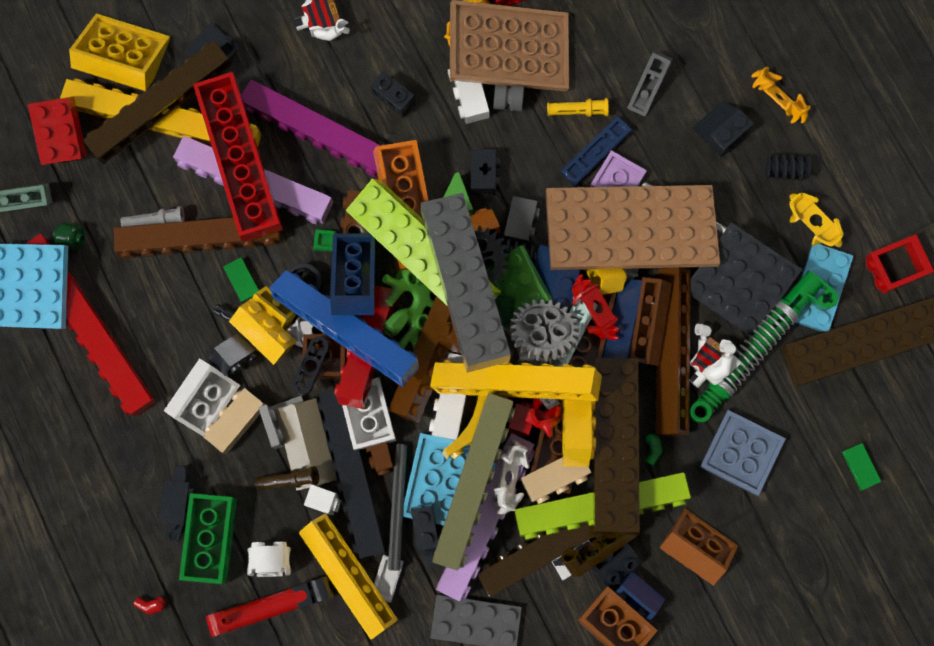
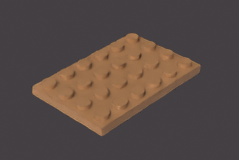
M452 0L450 3V80L493 85H522L524 88L567 91L569 89L568 13Z

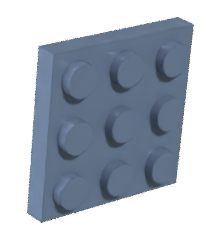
M727 410L700 468L759 496L786 438Z

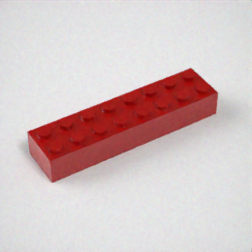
M233 72L193 84L239 237L243 242L283 230L239 85Z

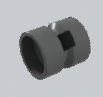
M495 85L494 109L505 110L509 107L511 111L522 112L524 86L512 85L509 87L508 85Z

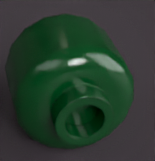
M67 222L61 223L53 232V239L56 245H66L68 250L71 251L78 250L86 240L81 226Z

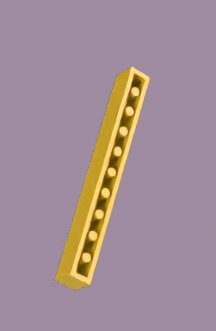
M66 79L60 98L74 96L77 111L108 119L117 115L125 105H130L134 102L138 94L132 93L127 95L118 89L107 90L99 84L88 85L80 79H74V81ZM179 106L149 129L179 138L186 136L200 143L212 146L203 115L198 110L192 108L185 110ZM251 124L258 147L262 134L256 125Z

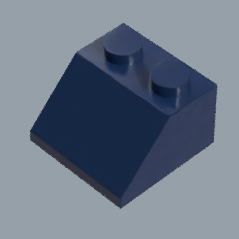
M633 571L614 590L620 598L647 622L657 614L665 601L664 597Z

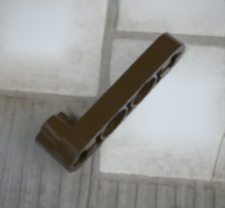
M601 535L580 551L576 549L564 551L561 562L572 576L579 577L637 535ZM616 538L613 543L607 544L610 539ZM598 550L596 555L590 557L593 551Z

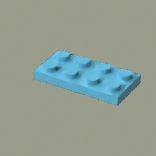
M821 244L812 245L801 278L807 271L816 274L837 292L839 302L853 255ZM820 288L813 297L817 299L824 290ZM826 295L822 300L824 303L828 302L829 297ZM796 298V299L793 301L791 308H793L794 305H795L800 299ZM809 302L801 311V316L795 323L823 333L830 330L838 302L826 311L817 309Z

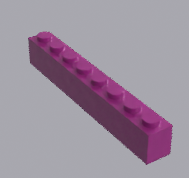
M252 79L249 81L242 93L243 102L248 113L253 114L254 112L260 115L259 117L267 123L272 121L278 124L277 127L279 129L295 133L294 135L302 141L307 139L313 142L312 145L314 147L330 151L333 157L337 159L342 157L348 160L347 163L349 165L365 169V172L372 177L378 176L373 150L376 146L380 145Z

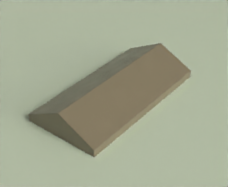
M317 399L275 409L284 437L283 442L291 471L294 469L305 470L315 466L319 472V483L314 486L337 480ZM311 484L302 485V487L296 488V491L310 488Z

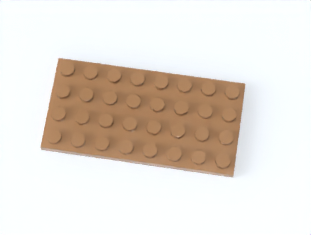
M712 185L546 188L550 270L718 267L720 265Z

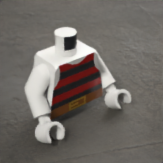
M306 0L302 5L305 16L294 19L297 31L309 27L312 37L331 41L342 33L348 34L350 31L349 28L344 27L348 24V21L339 18L334 0Z
M696 324L695 334L700 335L701 339H698V352L690 362V365L696 372L689 381L697 388L705 380H708L713 385H717L741 364L733 355L736 347L729 340H722L719 344L710 337L707 339V336L711 334V328L704 324Z

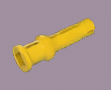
M608 98L593 101L588 99L586 102L547 103L548 116L586 114L588 117L600 114L608 116Z

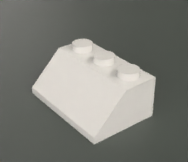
M199 358L164 411L204 437L206 428L212 422L215 423L217 421L220 411L227 406L240 385Z
M378 377L372 380L364 409L342 405L354 450L396 441L382 384Z

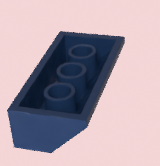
M539 245L534 266L553 299L552 305L555 306L559 302L560 308L568 307L567 313H569L573 298L572 285L575 283L580 269L550 270L549 247Z
M627 279L624 283L623 291L617 292L616 304L613 306L612 313L618 319L615 323L619 331L615 334L619 339H607L603 349V358H630L642 285L641 280ZM638 363V372H642L644 364Z

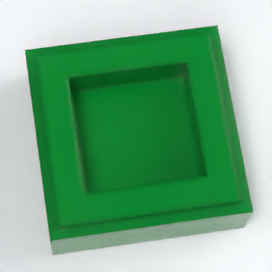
M316 229L313 250L332 252L333 234H337L336 231Z

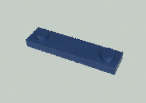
M617 116L560 173L575 187L632 132V129Z

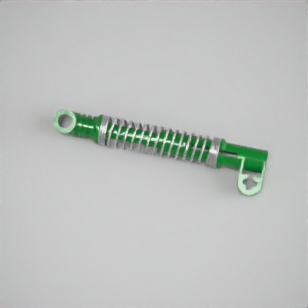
M807 271L784 299L779 300L775 310H771V314L766 315L768 317L766 320H762L763 324L757 325L758 329L757 331L753 330L754 334L749 335L750 339L748 341L744 340L749 347L746 348L740 345L744 350L743 354L736 350V353L740 356L737 359L741 364L717 385L709 382L707 387L709 390H705V394H701L702 398L699 397L689 409L691 420L696 423L707 421L715 412L714 408H718L717 404L721 405V400L724 401L732 397L733 393L737 391L736 385L741 386L740 380L746 381L745 375L750 376L749 370H755L754 365H759L758 360H763V355H768L767 350H772V345L777 344L776 340H781L780 335H785V330H790L789 325H794V322L801 316V311L809 302L821 311L829 310L838 302L837 292L816 274ZM822 288L824 291L821 293V296L815 299L813 296ZM827 295L829 297L828 302L824 303L822 301L823 297ZM796 298L800 299L793 308L789 307ZM700 406L705 409L706 414L703 418L695 415L696 407Z

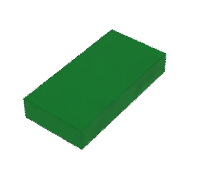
M240 257L223 266L240 301L244 303L253 298L259 289L243 259Z
M863 443L842 452L860 491L881 482Z

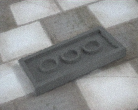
M436 595L430 638L479 646H517L522 607L463 598L458 601L449 596Z

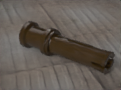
M311 466L305 470L294 469L291 473L257 477L255 486L261 485L257 487V490L260 491L284 486L300 488L306 484L317 485L319 483V472L315 466Z

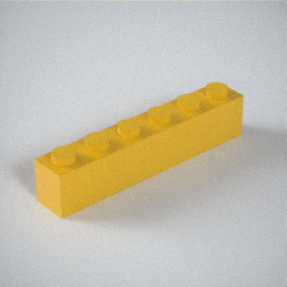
M326 513L311 521L299 532L371 640L398 621Z

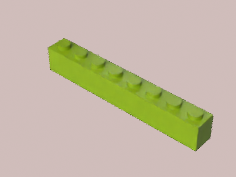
M679 473L639 482V515L644 514L643 510L652 508V512L665 509L664 505L673 504V507L686 505L685 501L691 497L685 474ZM593 493L516 509L515 516L520 537L525 536L527 540L538 537L537 533L545 531L547 535L559 533V528L567 527L568 530L578 529L580 524L586 522L589 523V526L593 525Z

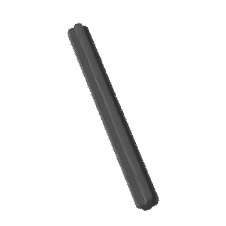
M396 444L388 559V569L390 571L400 570L407 446L405 444Z

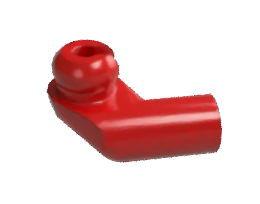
M138 596L133 606L151 615L164 609L166 599L158 596L156 600L148 602Z

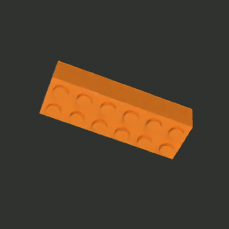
M417 140L376 146L373 153L378 179L422 218L421 203L428 201ZM394 256L396 271L398 272L401 269H407Z

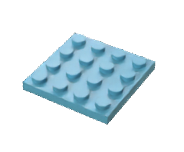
M0 244V326L66 329L68 246Z
M420 433L403 505V517L412 518L410 510L412 507L432 504L436 524L444 526L470 445L463 449L464 453L458 458L453 459L450 457L446 460L442 452L454 440Z

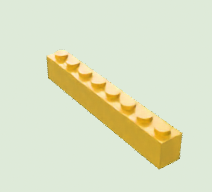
M445 360L443 363L435 362L430 387L438 394L487 396L490 393L499 397L598 401L602 375L595 367L590 365L574 367L563 364L561 367H554L550 364L533 366L529 363H522L521 365L503 363L466 373L464 362L455 363Z

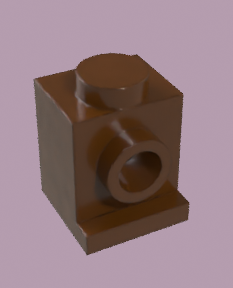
M387 442L366 447L367 453H372V456L369 457L371 468L376 469L378 476L389 474L390 469H393L394 466Z

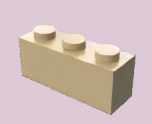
M245 388L242 391L236 392L230 406H225L218 415L220 418L215 423L212 422L205 430L204 438L226 455L260 415L258 407L265 405Z
M562 458L522 477L521 481L532 503L537 501L540 504L550 499L549 494L555 491L557 494H560L569 489V484L576 482L578 485L588 480L587 475L591 471L589 467L562 466Z

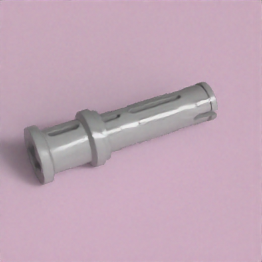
M182 206L170 210L162 208L158 212L121 217L122 227L185 222Z

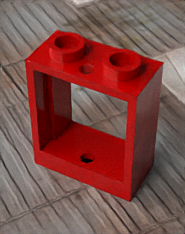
M916 234L871 252L865 257L866 266L870 272L872 271L875 277V285L878 290H881L882 294L920 280L934 272ZM905 246L917 273L891 284L879 256Z

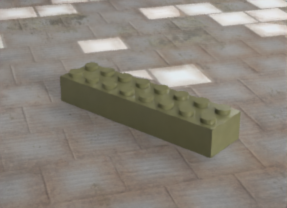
M490 393L486 397L432 563L458 571L459 567H464L467 558L464 551L466 546H471L474 537L471 529L473 525L476 526L479 522L481 512L478 511L480 504L483 505L488 494L485 487L487 483L490 484L495 473V470L491 468L493 463H497L500 458L502 449L498 447L500 442L503 443L506 439L509 429L505 428L507 422L510 423L515 412V408L512 407L513 401Z

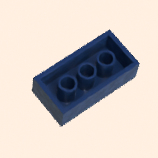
M333 234L330 291L331 315H374L376 249L375 238L371 234Z

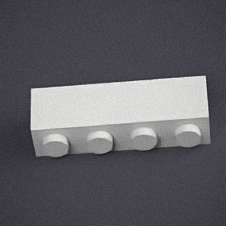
M449 353L448 358H445V360L455 363L463 362L462 355ZM440 394V398L435 399L433 411H437L435 419H431L429 431H432V436L454 441L459 437L467 395Z

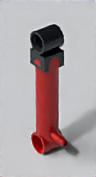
M326 576L205 617L211 637H215L335 596L330 579Z

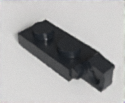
M433 505L412 507L410 510L418 551L420 555H425L427 566L436 565L432 563L439 536Z

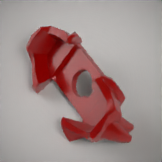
M580 274L572 285L573 306H578L581 300L586 305L596 323V326L589 325L587 327L589 333H594L602 340H618L619 337L615 334L619 331L615 323L618 320L617 317L612 313L599 291V286L592 284L590 279L583 280V275ZM594 300L602 304L603 310L601 313H597L594 310Z
M532 398L535 415L533 410H530L525 421L536 428L544 429L547 436L552 437L553 427L561 419V407L554 406L548 412L543 413V411L539 410L543 402L538 398Z

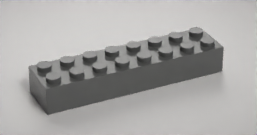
M459 193L422 202V218L466 373L509 362L510 350L464 194Z

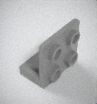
M301 396L271 407L267 404L258 407L272 448L278 449L285 446L275 409L304 402Z

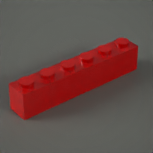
M375 286L374 315H359V317L363 318L371 328L379 329L386 337L387 334L383 331L384 324L394 313L397 300L392 306H388L385 300L392 293V289ZM347 350L348 359L346 365H343L341 368L342 378L340 384H336L334 394L340 405L364 409L376 368Z

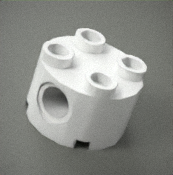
M264 542L252 543L251 548H248L249 564L247 575L254 576V572L257 573V577L283 576V572H285V575H290L289 556L291 548L287 547L286 542H274L273 546H265Z

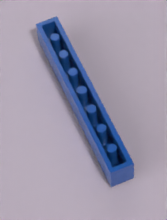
M286 270L271 285V294L275 300L400 386L404 387L419 369L418 358L413 352L405 351L397 341L389 340L379 329H373L368 326L363 318H356L354 315H331L330 296L322 295L314 285L306 284L296 273L291 274Z

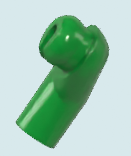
M650 433L645 438V442L649 444L651 450L645 462L654 466L663 448L660 437Z

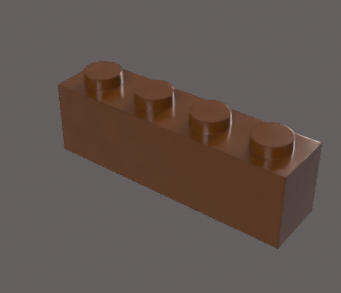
M642 278L630 358L638 359L640 364L659 366L672 287V283L662 279Z

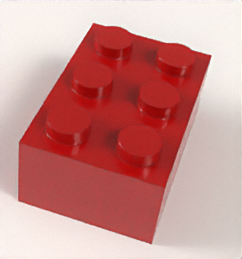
M74 96L28 104L41 165L82 159L87 156Z

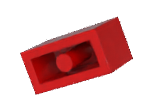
M521 402V405L516 403L515 412L508 428L509 433L528 438L532 424L525 421L530 410H533L535 415L533 405L526 402Z

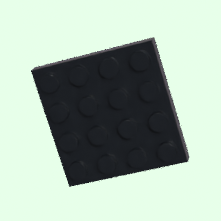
M731 221L718 240L720 265L718 267H699L690 279V295L748 335H753V330L757 331V325H762V320L768 317L766 315L771 313V310L774 309L802 271V268Z

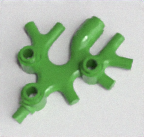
M401 269L396 274V279L387 274L383 277L382 281L392 287V293L385 300V303L388 306H392L405 291L412 293L414 301L410 308L400 309L392 314L384 324L383 331L388 336L393 337L398 335L405 324H407L409 330L398 343L404 349L411 342L414 350L419 333L422 331L428 315L423 314L426 307L432 308L434 300L431 299V290L409 269Z

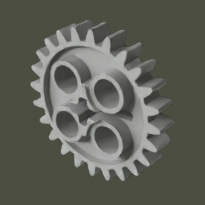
M541 299L540 304L532 300L531 306L528 303H524V309L518 307L517 313H513V318L510 320L509 334H511V341H515L514 347H521L520 353L529 352L528 358L534 354L536 355V360H539L541 356H544L545 361H548L549 356L556 360L557 355L563 358L565 352L571 353L572 347L576 346V341H578L579 337L578 320L573 319V312L567 313L568 307L561 309L559 302L554 306L552 305V300L548 304H545L543 299Z

